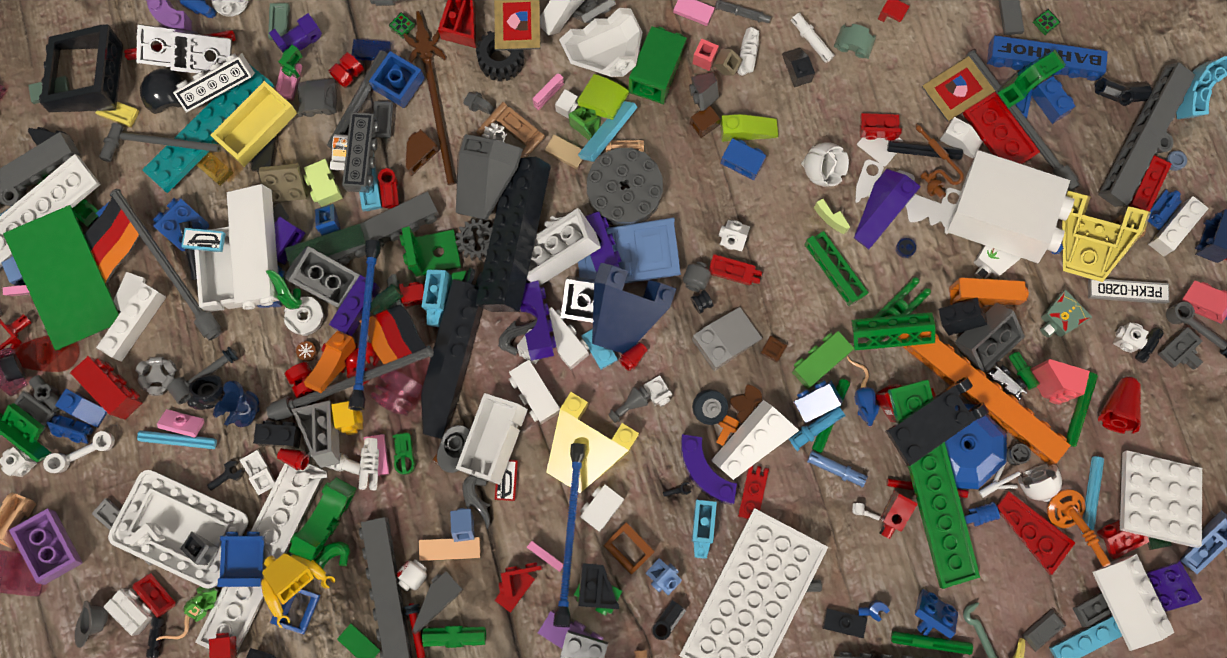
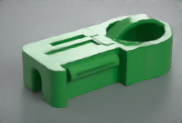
M409 433L395 434L392 437L396 439L394 440L395 454H397L394 455L395 470L402 475L411 474L415 469L412 435ZM405 457L409 458L412 462V467L409 471H406ZM400 460H401L402 472L400 471V469H399V467H398V463H399Z

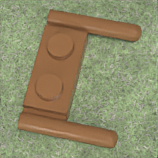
M504 102L499 105L476 131L479 136H482L485 126L489 127L491 123L497 121L499 125L504 126V129L526 146L522 151L521 158H526L545 138L544 134L539 132L538 129Z

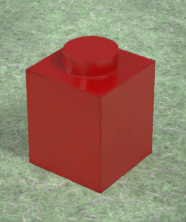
M229 633L216 634V638L209 639V658H237L236 636L229 637Z

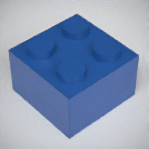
M390 51L369 80V83L374 91L405 108L425 77L420 68Z

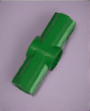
M445 626V628H423V647L445 646V648L464 647V645H486V627Z

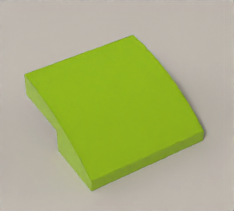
M593 74L577 100L578 106L595 110L597 116L613 120L628 96L629 90L610 79Z

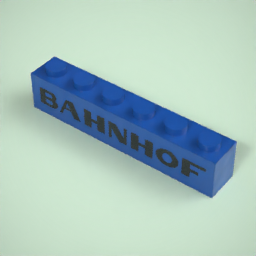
M994 35L989 43L987 64L994 67L1004 66L1011 67L1014 70H1021L1039 57L1042 58L1055 49L1066 65L1053 75L1061 74L1068 75L1070 78L1082 77L1095 81L1099 80L1106 73L1108 51Z

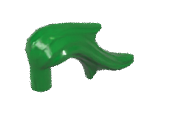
M266 270L278 294L276 297L289 310L300 308L302 305V300L300 299L301 289H293L292 295L285 283L284 277H281L273 270Z
M344 542L328 544L324 546L321 550L322 553L314 560L323 569L330 559L340 555L339 565L347 566L350 547Z

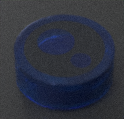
M903 238L897 243L896 252L902 258H910L916 252V244L910 238Z

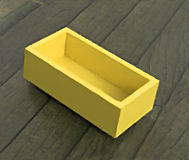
M264 81L210 136L245 167L288 124L297 112L286 99Z

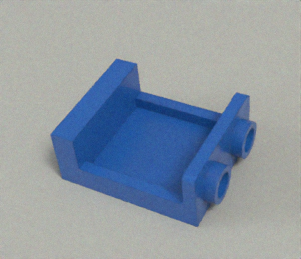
M226 532V536H220V578H218L217 587H261L262 572L264 570L265 536H260V532H247V536H238L239 532Z

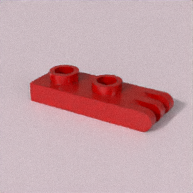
M753 465L748 468L737 517L749 519L754 508L760 511L769 468H764L763 475H760L761 466L756 467L755 473H752Z

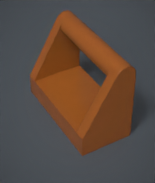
M627 522L603 545L631 575L654 553V550ZM622 532L645 554L635 566L612 544Z

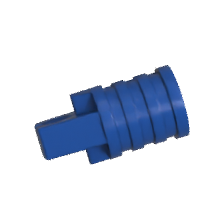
M994 502L979 506L978 508L969 509L970 514L964 516L966 524L974 523L975 527L1000 519L998 508Z

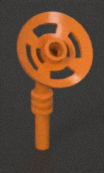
M1072 489L1059 491L1057 495L1051 498L1048 504L1047 515L1050 522L1059 528H1069L1076 524L1082 531V537L1085 538V542H1088L1087 545L1091 546L1103 567L1110 565V561L1098 543L1100 540L1096 538L1097 535L1094 534V530H1091L1082 519L1085 512L1083 496ZM1071 496V500L1063 503L1060 502L1062 498ZM1055 508H1057L1058 520L1055 517ZM1066 520H1074L1070 523L1065 524Z

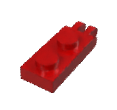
M713 254L709 268L713 276L745 285H751V283L760 284V279L753 276L761 277L763 273L755 270L756 266L715 254Z

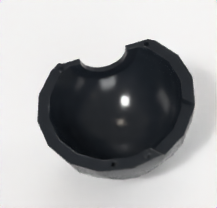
M164 68L153 70L147 74L140 85V97L145 108L157 114L163 112V109L167 107H182L173 92L177 89L176 85L184 81L185 78L176 71Z

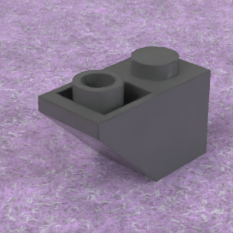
M714 73L691 77L692 84L689 85L690 95L693 96L694 104H698L700 111H703L719 98L716 77Z

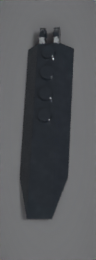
M469 268L464 282L452 280L433 347L434 355L430 358L421 390L423 434L442 439L458 403L483 308L475 305L483 272H480L476 284L473 285L471 283L474 280L475 269Z

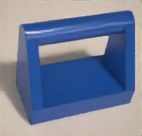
M302 588L298 593L310 596L311 599L299 627L285 622L286 618H282L279 623L282 628L305 634L321 595ZM296 594L284 605L281 604L283 615H288ZM273 616L270 623L278 626L277 617Z

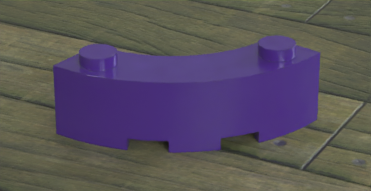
M682 434V460L693 483L710 498L724 504L733 505L737 483L726 481L709 467L702 450V437Z

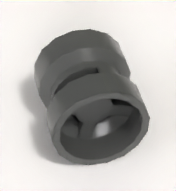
M1016 444L1007 449V462L1011 465L1024 464L1030 460L1031 451L1024 444Z

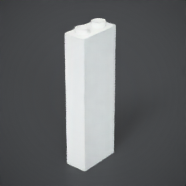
M260 184L227 192L234 304L246 310L254 309L257 305H272L273 302L279 301L276 297L278 295L276 289L266 273V270H273L278 273L272 190Z

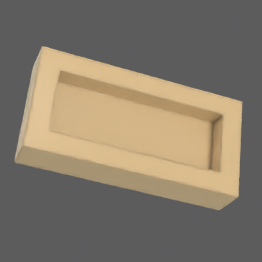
M553 135L545 149V153L577 170L584 161L578 156L582 150L581 148L556 135Z

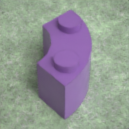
M146 0L149 11L162 27L192 31V21L184 11L175 10L169 0Z

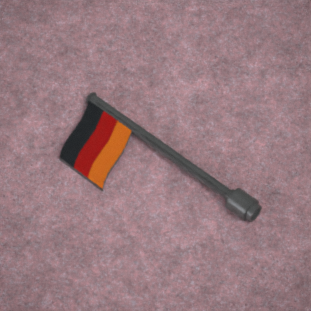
M112 190L110 193L112 198L104 212L84 235L105 283H108L114 270L131 252L141 236L195 314L196 320L193 323L202 336L207 338L208 341L217 338L222 334V331L211 312L206 313L199 307L195 298L126 201L121 190Z
M402 305L370 317L368 335L374 351L384 365L364 372L363 382L429 356L433 357L434 351L432 347L424 344L417 333L410 314ZM356 376L328 386L322 394L315 391L297 399L287 396L274 401L267 407V415L272 421H280L293 416L294 414L291 409L304 406L354 386Z

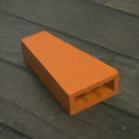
M959 278L949 287L950 305L977 297L982 306L995 305L996 303L1001 305H1021L1027 301L1029 295L1028 288L1025 287V281Z

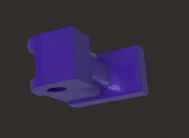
M309 13L297 20L299 25L282 36L278 34L276 29L269 32L282 53L289 49L291 45H294L301 51L321 37L322 33Z

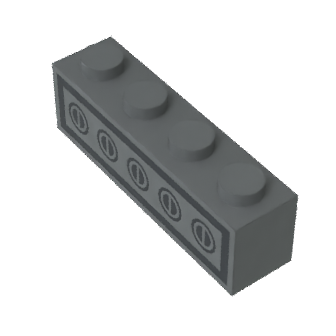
M351 112L342 186L348 192L369 193L370 187L373 186V175H371L372 168H375V157L373 155L378 145L375 138L376 132H379L380 128L379 121H377L374 114Z

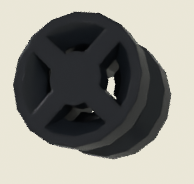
M705 290L701 291L698 296L694 295L691 297L692 304L699 314L703 313L706 308L714 307L709 294Z

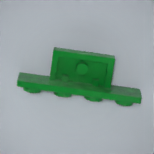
M15 403L7 406L4 415L0 413L1 436L35 462H40L52 454V452L38 442L45 427Z

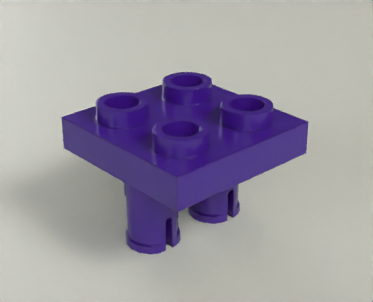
M1180 561L1146 572L1165 612L1198 603L1202 600Z

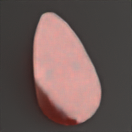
M47 335L25 342L13 349L9 354L14 352L25 369L43 372H63L70 369L76 363L79 357V346L76 342L55 351Z

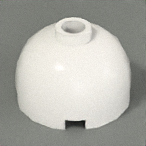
M1043 464L1025 471L1027 476L1023 478L1020 476L1018 479L1023 492L1031 499L1044 502L1050 501L1052 497L1058 494L1062 487V477L1056 465L1052 464L1053 467H1048L1047 464Z

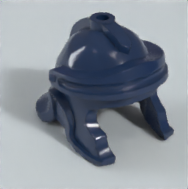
M231 380L226 382L223 387L225 395L222 401L220 400L216 404L213 416L217 418L220 415H224L225 412H230L224 425L228 426L234 423L237 427L249 426L260 410L258 397L249 390L243 391V387L237 381Z

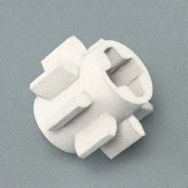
M491 123V126H485L482 136L504 142L507 134L503 131L504 126Z

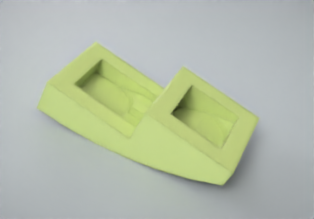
M824 199L816 202L814 209L818 215L836 231L842 234L847 233L850 226L842 213L839 211L833 215Z

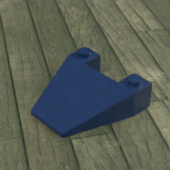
M600 263L594 281L592 344L623 354L634 347L671 307L676 288L649 280L642 298L623 291L628 271L613 265Z

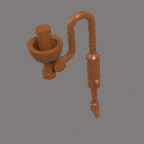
M916 124V130L929 141L928 144L943 160L946 159L960 175L958 181H953L943 170L938 169L930 173L929 176L927 172L920 176L928 183L927 193L929 196L937 195L942 199L946 196V193L942 190L945 183L936 179V174H942L952 185L962 183L964 174L949 158V154L934 138L931 139L920 125Z

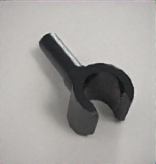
M685 482L682 483L678 488L664 491L663 496L665 497L679 493L681 495H687L691 493V491L684 492L683 486L689 485L690 483Z

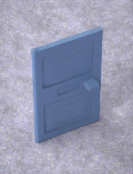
M674 217L606 228L608 234L612 233L615 241V245H612L614 252L618 250L622 260L619 262L620 268L628 271L625 283L681 275ZM588 255L578 262L579 277L595 280L597 272L591 256Z

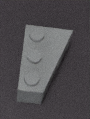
M331 401L291 409L303 433L308 449L320 468L340 464L339 430L334 427Z

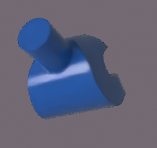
M875 600L868 607H859L858 615L871 616L880 622L882 619L878 612L884 611L887 614L890 610L882 601Z

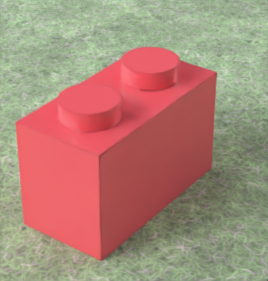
M1195 280L1184 296L1183 302L1190 303L1194 307L1196 314L1222 324L1227 316V291L1215 289L1208 283H1200Z

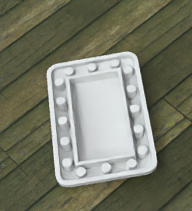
M145 470L140 473L109 532L108 539L112 545L203 588L209 589L217 586L218 578H220V536H226V532H239L238 536H242L248 525V517L245 513L155 471ZM145 523L157 524L162 528L164 532L162 535L165 537V540L162 542L155 541L151 537V540L141 547L131 546L127 541ZM191 531L219 547L208 565L195 564L180 549Z

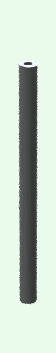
M125 132L120 134L122 140L213 152L221 151L220 144Z

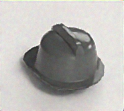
M457 425L449 428L441 439L437 452V462L440 468L446 472L454 473L459 471L456 469V466L470 432L465 426Z
M87 600L84 601L75 628V644L77 647H83L88 636L103 630L109 613L104 607L90 605Z

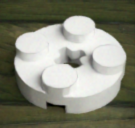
M307 296L300 298L302 300L300 308L289 310L285 307L284 310L285 325L295 334L308 336L316 332L325 319L320 303L314 298ZM302 311H303L304 313H306V312L308 311V313H309V314L307 315L308 318H307L306 320H305V319L300 320V318H301L300 313H301Z

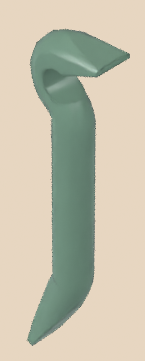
M979 602L968 605L963 612L964 620L974 626L988 658H997L981 622L977 618H970V613L976 609Z

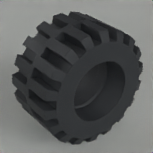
M488 31V35H483L481 37L482 41H478V47L476 48V56L481 71L484 72L486 77L490 75L491 80L497 78L498 81L502 82V79L505 78L506 81L510 80L511 76L515 78L517 76L516 72L520 73L522 70L521 66H524V51L507 50L511 53L507 59L503 61L491 59V55L495 52V32Z

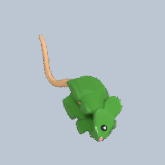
M200 586L197 588L198 594L191 597L184 606V614H186L184 632L178 636H160L156 640L183 638L188 633L190 618L198 622L206 616L208 609L214 608L218 590L214 587L207 589Z

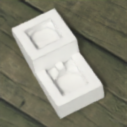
M259 449L240 459L249 475L248 479L258 495L274 486L276 481Z

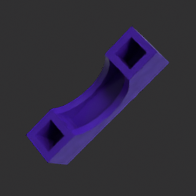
M539 281L526 283L520 308L521 312L530 313L537 318L534 328L525 334L531 361L554 356L553 348H557L554 336L550 337L549 332L553 331L551 319H546V315L550 314L547 303L543 304L542 299H546L544 287L540 288Z

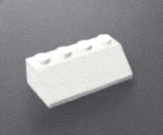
M579 208L536 235L527 276L528 281H539L540 286L601 248L596 232Z
M1137 554L1118 558L1112 561L1110 565L1092 572L1129 651L1161 641L1175 633Z

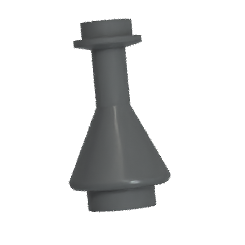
M642 386L639 388L633 387L625 404L616 411L610 410L608 415L614 423H620L619 418L628 410L648 406L647 401L650 399V396Z

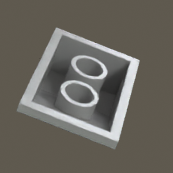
M739 307L694 334L692 341L711 368L716 371L763 338Z

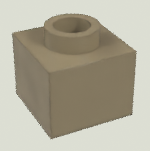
M721 49L713 65L723 75L734 76L742 59L732 49Z

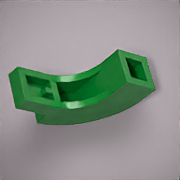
M1054 49L1014 75L1002 86L998 94L1007 107L1010 108L1023 100L1036 85L1064 68L1066 64Z

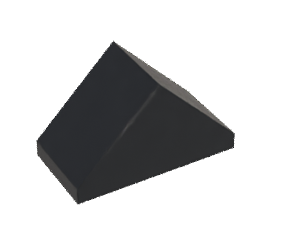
M191 531L180 549L195 564L208 565L219 547Z

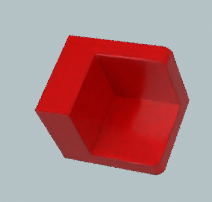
M887 0L878 20L885 22L886 18L890 17L901 22L910 6L899 0Z

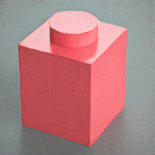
M701 39L694 53L693 64L710 71L717 57L719 46Z

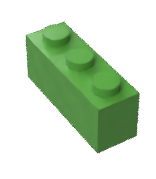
M839 331L834 335L829 333L823 339V345L820 347L816 345L808 352L810 356L807 359L801 358L793 365L795 369L792 373L806 389L811 388L854 349Z

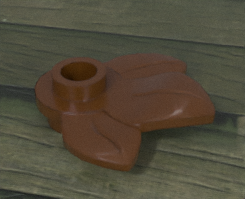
M746 385L745 395L735 396L730 399L733 408L739 412L736 420L743 424L755 410V407L763 401L762 393L759 389L752 385Z

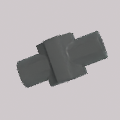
M40 375L31 378L29 384L35 390L33 396L38 401L45 402L53 412L61 410L55 406L59 400L58 395L60 391L56 387L47 384Z

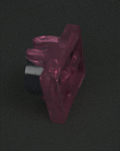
M10 347L0 350V389L9 396H14L18 394L17 390L24 388L28 384L24 369L15 351Z

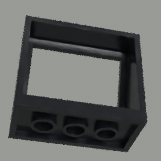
M108 24L49 37L48 44L46 45L47 55L46 61H44V77L41 80L42 93L39 96L40 104L49 113L116 110L123 44ZM98 49L94 85L55 93V80L58 73L60 50Z

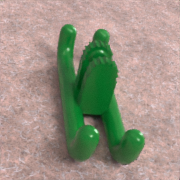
M914 277L873 318L909 315L931 294V290L925 288L908 305L903 298L920 282L918 277ZM887 335L881 336L878 340L883 341Z

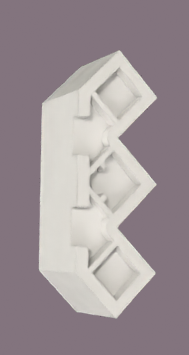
M618 8L607 19L595 18L584 29H570L559 41L571 64L611 77H624L636 66L643 32L631 8Z

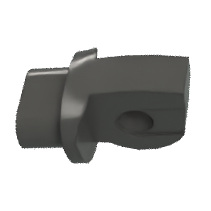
M469 92L463 102L473 112L480 110L491 115L494 107L483 99L481 93Z

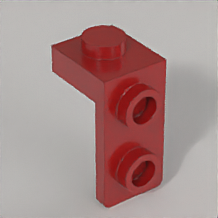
M537 562L525 564V569L518 570L517 566L505 568V572L501 573L502 582H499L500 594H504L505 598L514 597L511 576L543 570V566H538Z

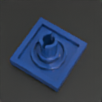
M923 589L919 593L915 615L922 619L917 629L920 633L925 629L923 635H928L935 628L951 639L956 633L958 612L952 605L945 604L939 600L934 593Z

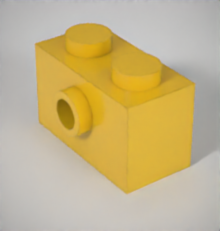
M349 401L331 404L335 429L341 431V433H346V435H354L358 433V430H363L362 412L348 409Z

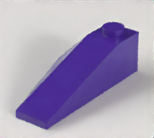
M886 169L873 185L854 239L869 250L921 186L905 174Z

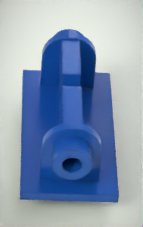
M1165 190L1151 208L1148 222L1160 230L1182 202L1180 200L1181 193L1176 190L1173 192Z
M61 415L58 417L54 416L52 423L47 421L46 424L54 436L67 437L75 443L89 444L86 436L91 435L93 432V428L89 424L76 421L72 427L73 419Z

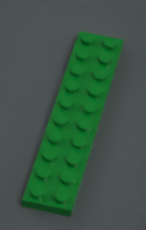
M928 380L888 390L896 423L933 398ZM944 442L913 465L908 466L939 587L942 589L980 578Z

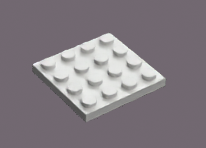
M1128 450L1122 452L1120 530L1195 548L1201 547L1202 468Z

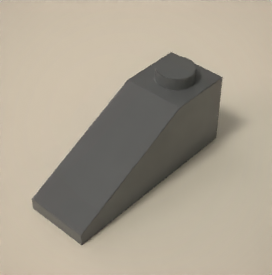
M447 572L444 574L438 573L431 580L432 584L413 627L415 635L462 593L463 589Z

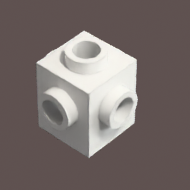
M728 220L726 227H721L718 236L722 238L720 245L725 246L727 249L742 251L750 226L743 225L739 221Z
M1130 322L1118 328L1113 344L1129 353L1143 349L1147 343L1146 336L1148 331L1144 330L1140 324Z
M17 447L7 449L3 453V457L0 458V464L3 466L1 469L8 476L23 477L37 464V462Z

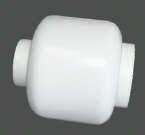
M415 559L414 561H406L397 572V577L400 580L398 584L406 591L409 588L412 590L419 589L427 578V568Z

